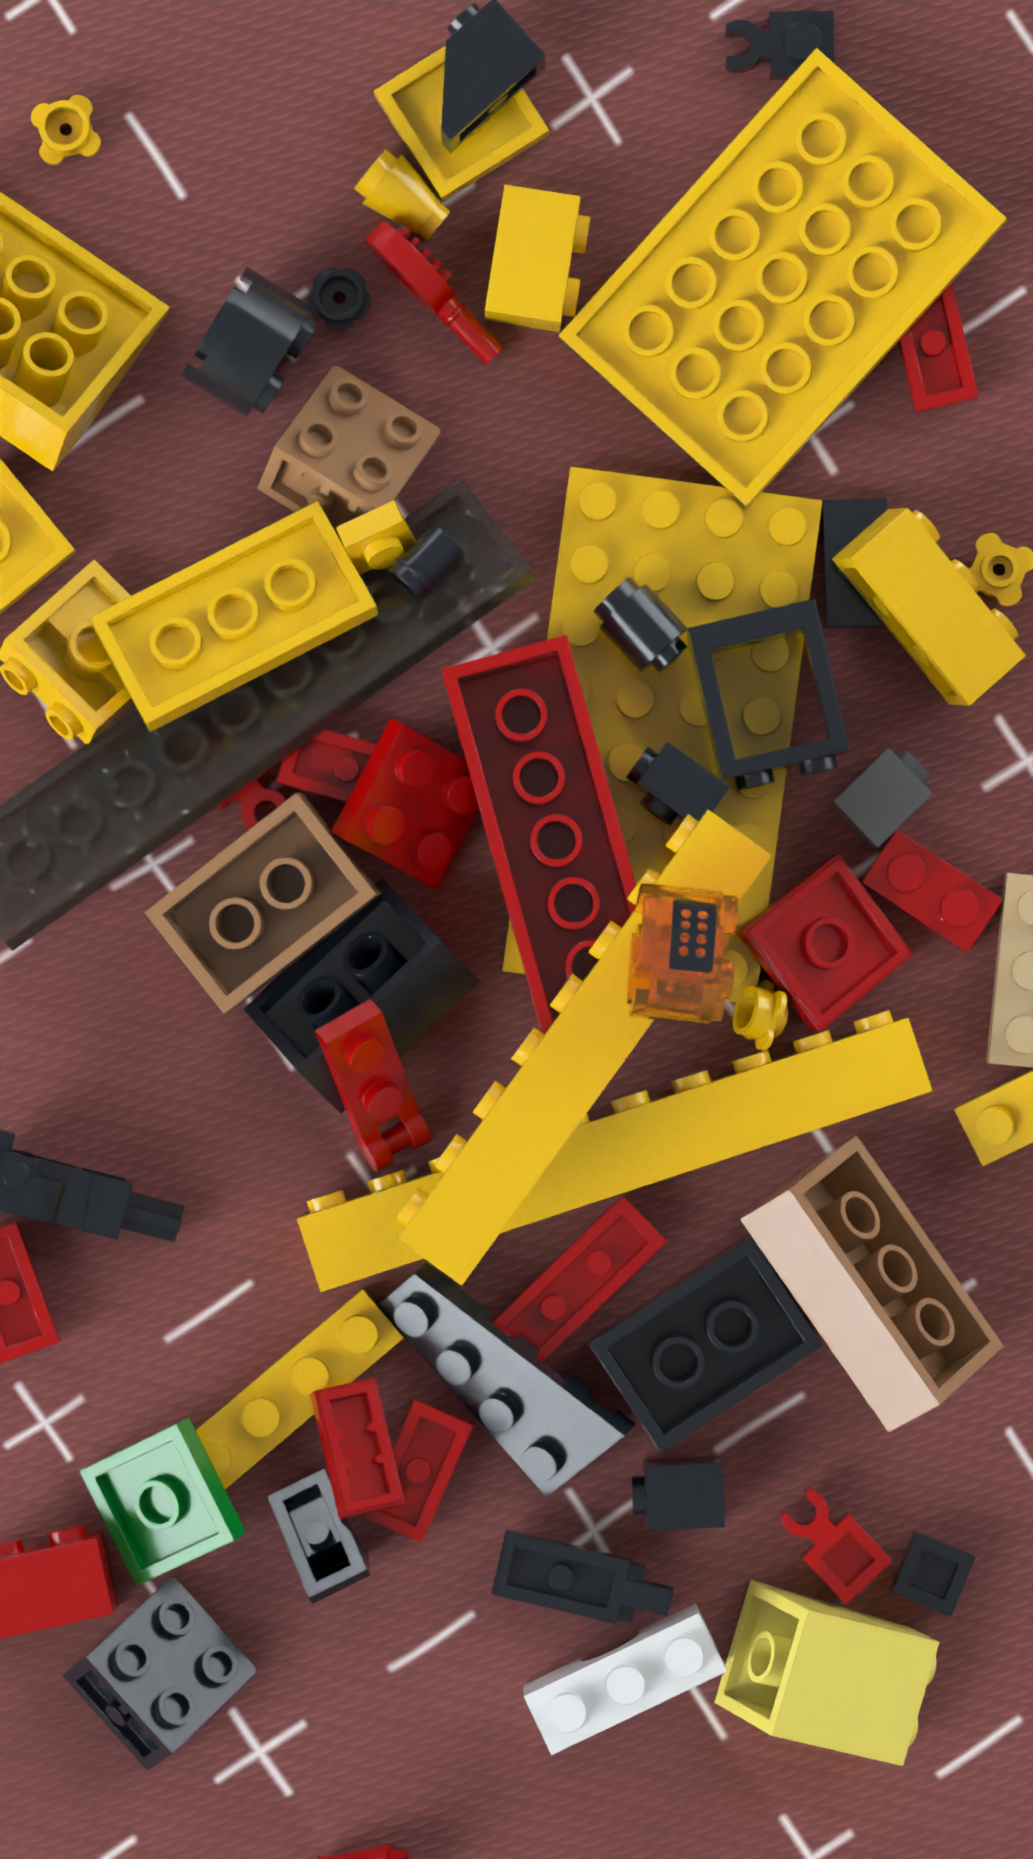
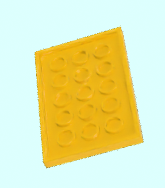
M816 48L558 336L748 508L1004 226L1007 218Z

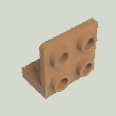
M333 366L274 446L257 489L294 512L318 501L338 538L341 540L336 527L396 500L436 443L441 431L434 424L343 368Z

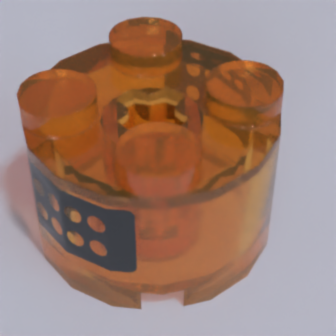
M641 884L635 913L643 914L642 924L638 923L636 932L632 933L627 987V1004H631L628 1012L629 1017L698 1024L722 1021L725 999L730 1000L734 980V959L725 957L728 937L734 936L736 928L737 896L723 895V892L719 890Z

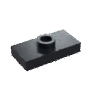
M887 498L822 501L825 629L886 627L832 558L887 511Z

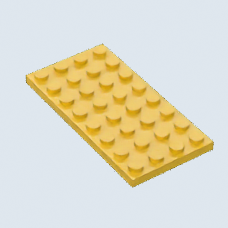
M570 467L547 640L563 635L568 637L636 885L649 867L659 874L662 873L675 855L665 845L683 822L676 817L671 826H669L639 804L645 794L638 790L636 785L629 781L626 776L647 747H650L659 754L664 745L669 742L717 778H719L686 632L680 639L687 645V648L667 668L659 673L651 665L641 673L600 629L603 622L593 611L628 577H631L640 587L647 584L687 628L807 601L810 598L822 500L762 492L747 508L725 487ZM803 633L711 654L735 760L790 747L804 643ZM787 768L773 771L774 783L737 791L735 780L724 782L730 788L713 810L715 815L771 854L772 858L717 932L713 969L710 973L699 972L698 998L755 1005V997L740 999L743 990L747 986L754 985L758 987L761 965L736 932L769 906ZM509 918L502 971L525 974ZM704 950V952L701 954V958L705 956V954H706L705 950ZM685 979L681 982V986L688 988L690 982ZM682 991L680 993V995L690 997V994L687 991Z

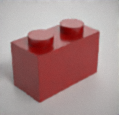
M84 1524L60 1528L47 1533L49 1543L24 1548L22 1538L0 1541V1639L114 1614L119 1605L103 1531L87 1534Z

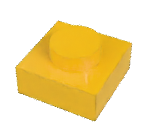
M394 500L336 527L344 548L360 575L372 569L380 570L396 563L395 558L397 556L401 557L416 542Z

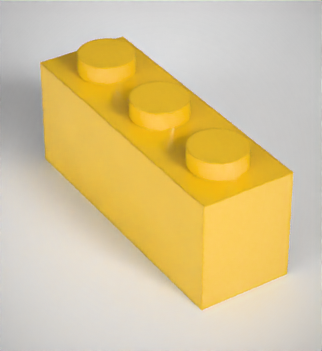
M908 507L888 509L833 557L832 560L948 704L970 706L1026 656L1014 641L1019 636L1018 632L1002 612L995 608L989 610L975 591L979 589V583L971 571L956 559L950 561L936 542L940 539V535L925 515L917 510L911 512Z

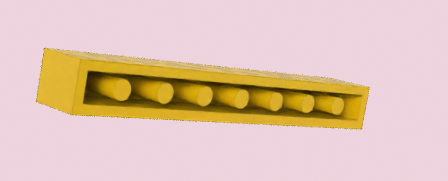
M707 810L699 821L689 814L685 817L665 845L675 855L661 874L649 867L628 896L627 900L636 905V909L622 928L612 920L588 952L598 959L594 967L583 981L572 974L550 1004L560 1014L547 1032L543 1034L535 1027L531 1030L511 1058L521 1066L507 1087H504L495 1080L473 1111L475 1115L482 1119L479 1126L468 1141L456 1134L434 1166L444 1174L432 1191L427 1194L418 1187L395 1218L405 1226L398 1236V1240L461 1286L664 1007L658 1006L655 1003L657 958L659 956L669 961L670 945L659 946V940L662 937L671 938L673 900L716 904L717 934L772 858L771 854L710 810ZM684 909L681 911V915L684 918H688L691 916V912ZM700 911L698 917L706 919L708 914L705 911ZM683 921L680 924L683 929H689L691 926L688 921ZM703 922L697 926L700 931L707 929V925ZM682 933L680 939L689 940L690 936L687 933ZM703 934L698 935L697 940L700 941L698 943H706V936ZM686 946L679 948L681 956L688 954L689 950ZM703 948L696 950L697 957H700L704 952ZM669 965L665 968V972L668 975H672L675 971L670 969ZM681 970V973L684 976H686L689 972ZM666 978L664 983L666 986H672L674 981L671 978ZM670 989L665 990V997L670 998L673 995V991Z

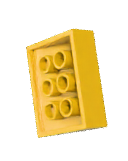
M1 192L0 436L53 472L92 424L164 320L170 307Z

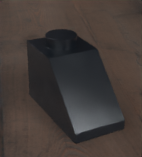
M490 0L481 9L476 3L468 6L451 22L447 29L452 35L446 40L441 137L442 145L450 154L545 69L546 54L497 0Z

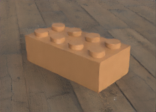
M857 1135L807 1165L740 1219L888 1432L941 1405L1004 1347Z

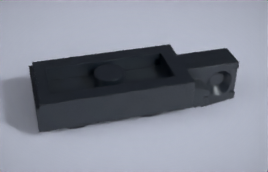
M506 1529L491 1594L616 1624L617 1620L632 1623L635 1609L668 1616L674 1587L643 1579L645 1565L631 1562V1558Z

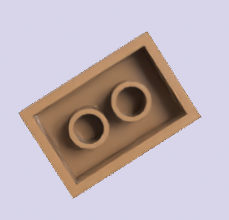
M295 793L144 912L223 1014L232 1012L382 894L339 838L331 833L332 829L303 793Z

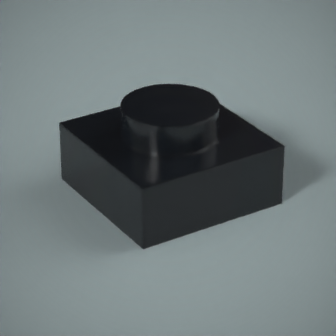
M914 1530L890 1590L892 1593L952 1616L975 1556Z

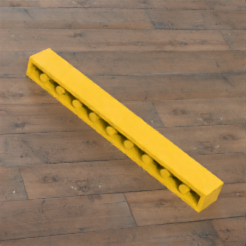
M890 1010L853 1021L857 1033L832 1041L829 1030L822 1031L793 1041L796 1053L774 1061L771 1060L769 1051L766 1050L732 1061L735 1073L713 1081L710 1079L708 1070L671 1081L675 1093L650 1101L647 1090L610 1101L614 1113L591 1121L588 1114L584 1116L501 1233L932 1092L933 1090L909 1018L893 1021ZM439 1158L428 1161L432 1172L430 1174L407 1181L404 1169L367 1181L371 1193L346 1201L343 1189L306 1201L310 1213L299 1216L297 1222L320 1292L424 1259L398 1240V1236L405 1226L395 1218L418 1187L427 1194L432 1191L444 1174L434 1166Z

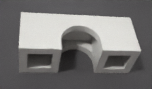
M696 1603L638 1630L639 1634L635 1638L606 1654L587 1661H582L581 1658L523 1685L525 1701L551 1755L727 1672L724 1661Z

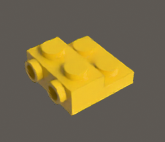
M95 560L91 561L6 637L0 649V660L4 663L0 667V672L10 687L21 695H27L31 691L34 692L49 707L45 715L51 727L67 740H73L78 736L87 746L133 704L132 698L89 618L131 595Z

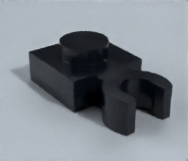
M834 11L770 12L769 30H759L753 23L745 20H734L725 26V37H741L750 45V51L746 55L726 57L725 70L729 72L745 73L753 69L759 62H769L770 80H788L816 48L834 63Z

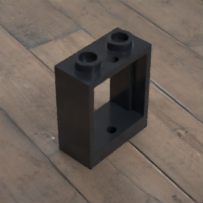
M815 599L688 628L686 632L721 781L735 780L737 791L774 783L773 771L798 765L800 776H806L838 768L835 756L844 755L850 749ZM803 633L827 739L735 760L711 654Z

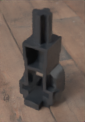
M0 1128V1211L55 1223L118 1240L120 1229L175 1243L182 1222L184 1205L131 1192L133 1184L131 1180L14 1149L12 1145L15 1132Z

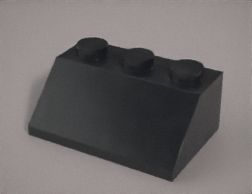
M382 878L375 883V886L382 893L379 897L284 970L244 1008V1011L301 1076L341 1114L345 1111V1108L315 1033L316 1029L371 999L382 1011L398 1056L401 1058L480 982Z

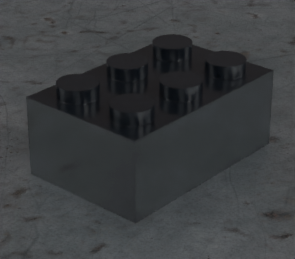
M748 1234L588 1339L593 1352L660 1453L823 1346Z

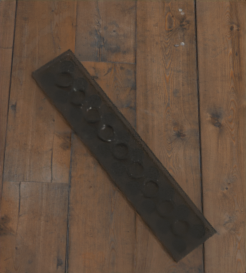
M462 478L404 518L415 541L432 525H436L451 537L465 554V557L433 588L434 593L432 595L427 594L421 602L413 599L389 574L388 570L392 566L385 569L367 571L361 574L360 577L377 605L379 615L152 732H149L139 711L135 709L94 738L89 744L87 743L0 805V937L12 951L536 579L529 565Z

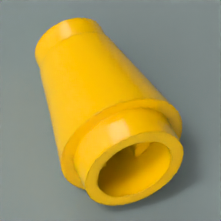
M387 149L380 154L354 187L365 198L362 202L363 205L397 224L405 226L411 232L418 233L426 241L450 213V210L441 204L442 201L403 154L396 158Z

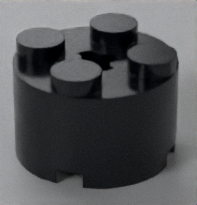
M248 266L240 278L242 282L250 286L247 292L244 293L236 287L233 288L196 349L195 356L204 361L201 368L198 370L187 364L181 375L184 379L246 417L252 407L262 414L266 411L285 380L284 377L274 372L285 353L297 359L319 324L308 317L313 309L312 306Z

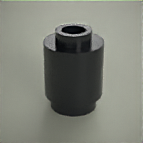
M628 577L617 586L593 611L603 622L600 629L641 673L651 665L661 673L687 648V645L680 637L688 628L647 584L640 587L631 577Z

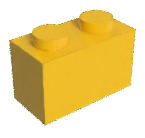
M504 185L485 305V321L560 333L563 315L575 317L581 279L569 277L572 253L585 255L591 216L579 215L581 196Z

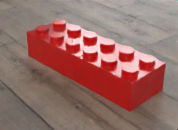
M567 635L441 669L536 1016L543 1034L547 1032L560 1014L550 1004L570 976L574 974L583 981L598 961L597 958L588 952L611 920L622 928L637 907L627 900L636 886V881ZM664 1006L658 1015L672 1012L671 1007Z

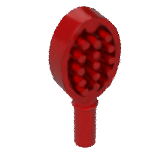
M382 220L364 238V242L390 273L422 305L442 319L443 325H447L485 365L490 363L504 347L466 309V304L458 300L456 294L446 282L451 276L450 272L443 268L437 272L442 266L441 262L434 258L428 262L426 259L432 253L427 248H423L419 252L417 248L421 244L420 240L414 237L408 241L407 238L411 235V232L405 226L397 231L385 220Z

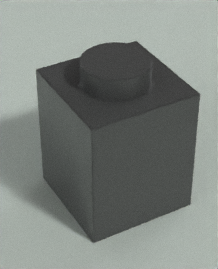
M888 748L829 805L874 850L933 795L924 785L931 776L907 751L904 750L897 757Z

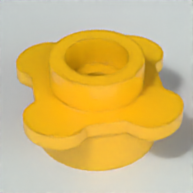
M74 95L69 101L60 100L50 105L41 103L33 109L31 121L39 129L42 139L39 154L47 164L59 165L65 157L77 154L92 157L99 151L101 139L92 129L90 115L93 112V106L88 98L82 95ZM66 124L72 127V132L68 136L60 133V128Z
M995 533L982 535L975 544L977 550L976 558L973 561L972 567L968 568L979 583V589L975 592L980 591L987 596L996 597L998 603L1002 606L1015 605L1022 598L1020 585L1026 572L1033 569V552L1025 546L1016 549L1001 542L1000 537ZM995 564L1004 566L1005 572L1003 575L997 576L994 574L993 566Z
M768 980L762 981L758 987L749 985L743 990L740 1000L755 997V1005L736 1003L732 1019L734 1031L745 1039H754L756 1049L761 1051L769 1049L773 1039L778 1037L784 1030L788 1018L786 993L779 990L775 991L774 983Z

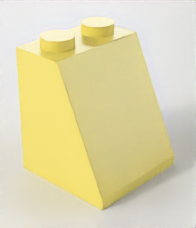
M750 1580L725 1664L727 1672L722 1675L714 1703L771 1736L903 1766L908 1748L914 1742L918 1732V1714L926 1687L933 1679L936 1671V1653L940 1642L909 1626Z

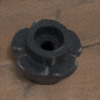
M328 268L320 272L313 280L314 290L308 295V304L313 307L311 310L312 315L316 319H323L327 327L335 330L348 329L353 325L354 320H361L368 313L371 297L365 291L366 281L359 272L351 268H344L343 270ZM336 293H343L346 297L344 303H335L333 300Z

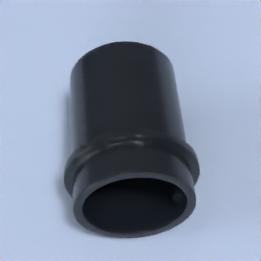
M432 525L401 557L397 556L395 558L396 563L388 572L407 594L416 601L421 602L427 594L432 595L434 593L433 588L465 557V554L442 529Z

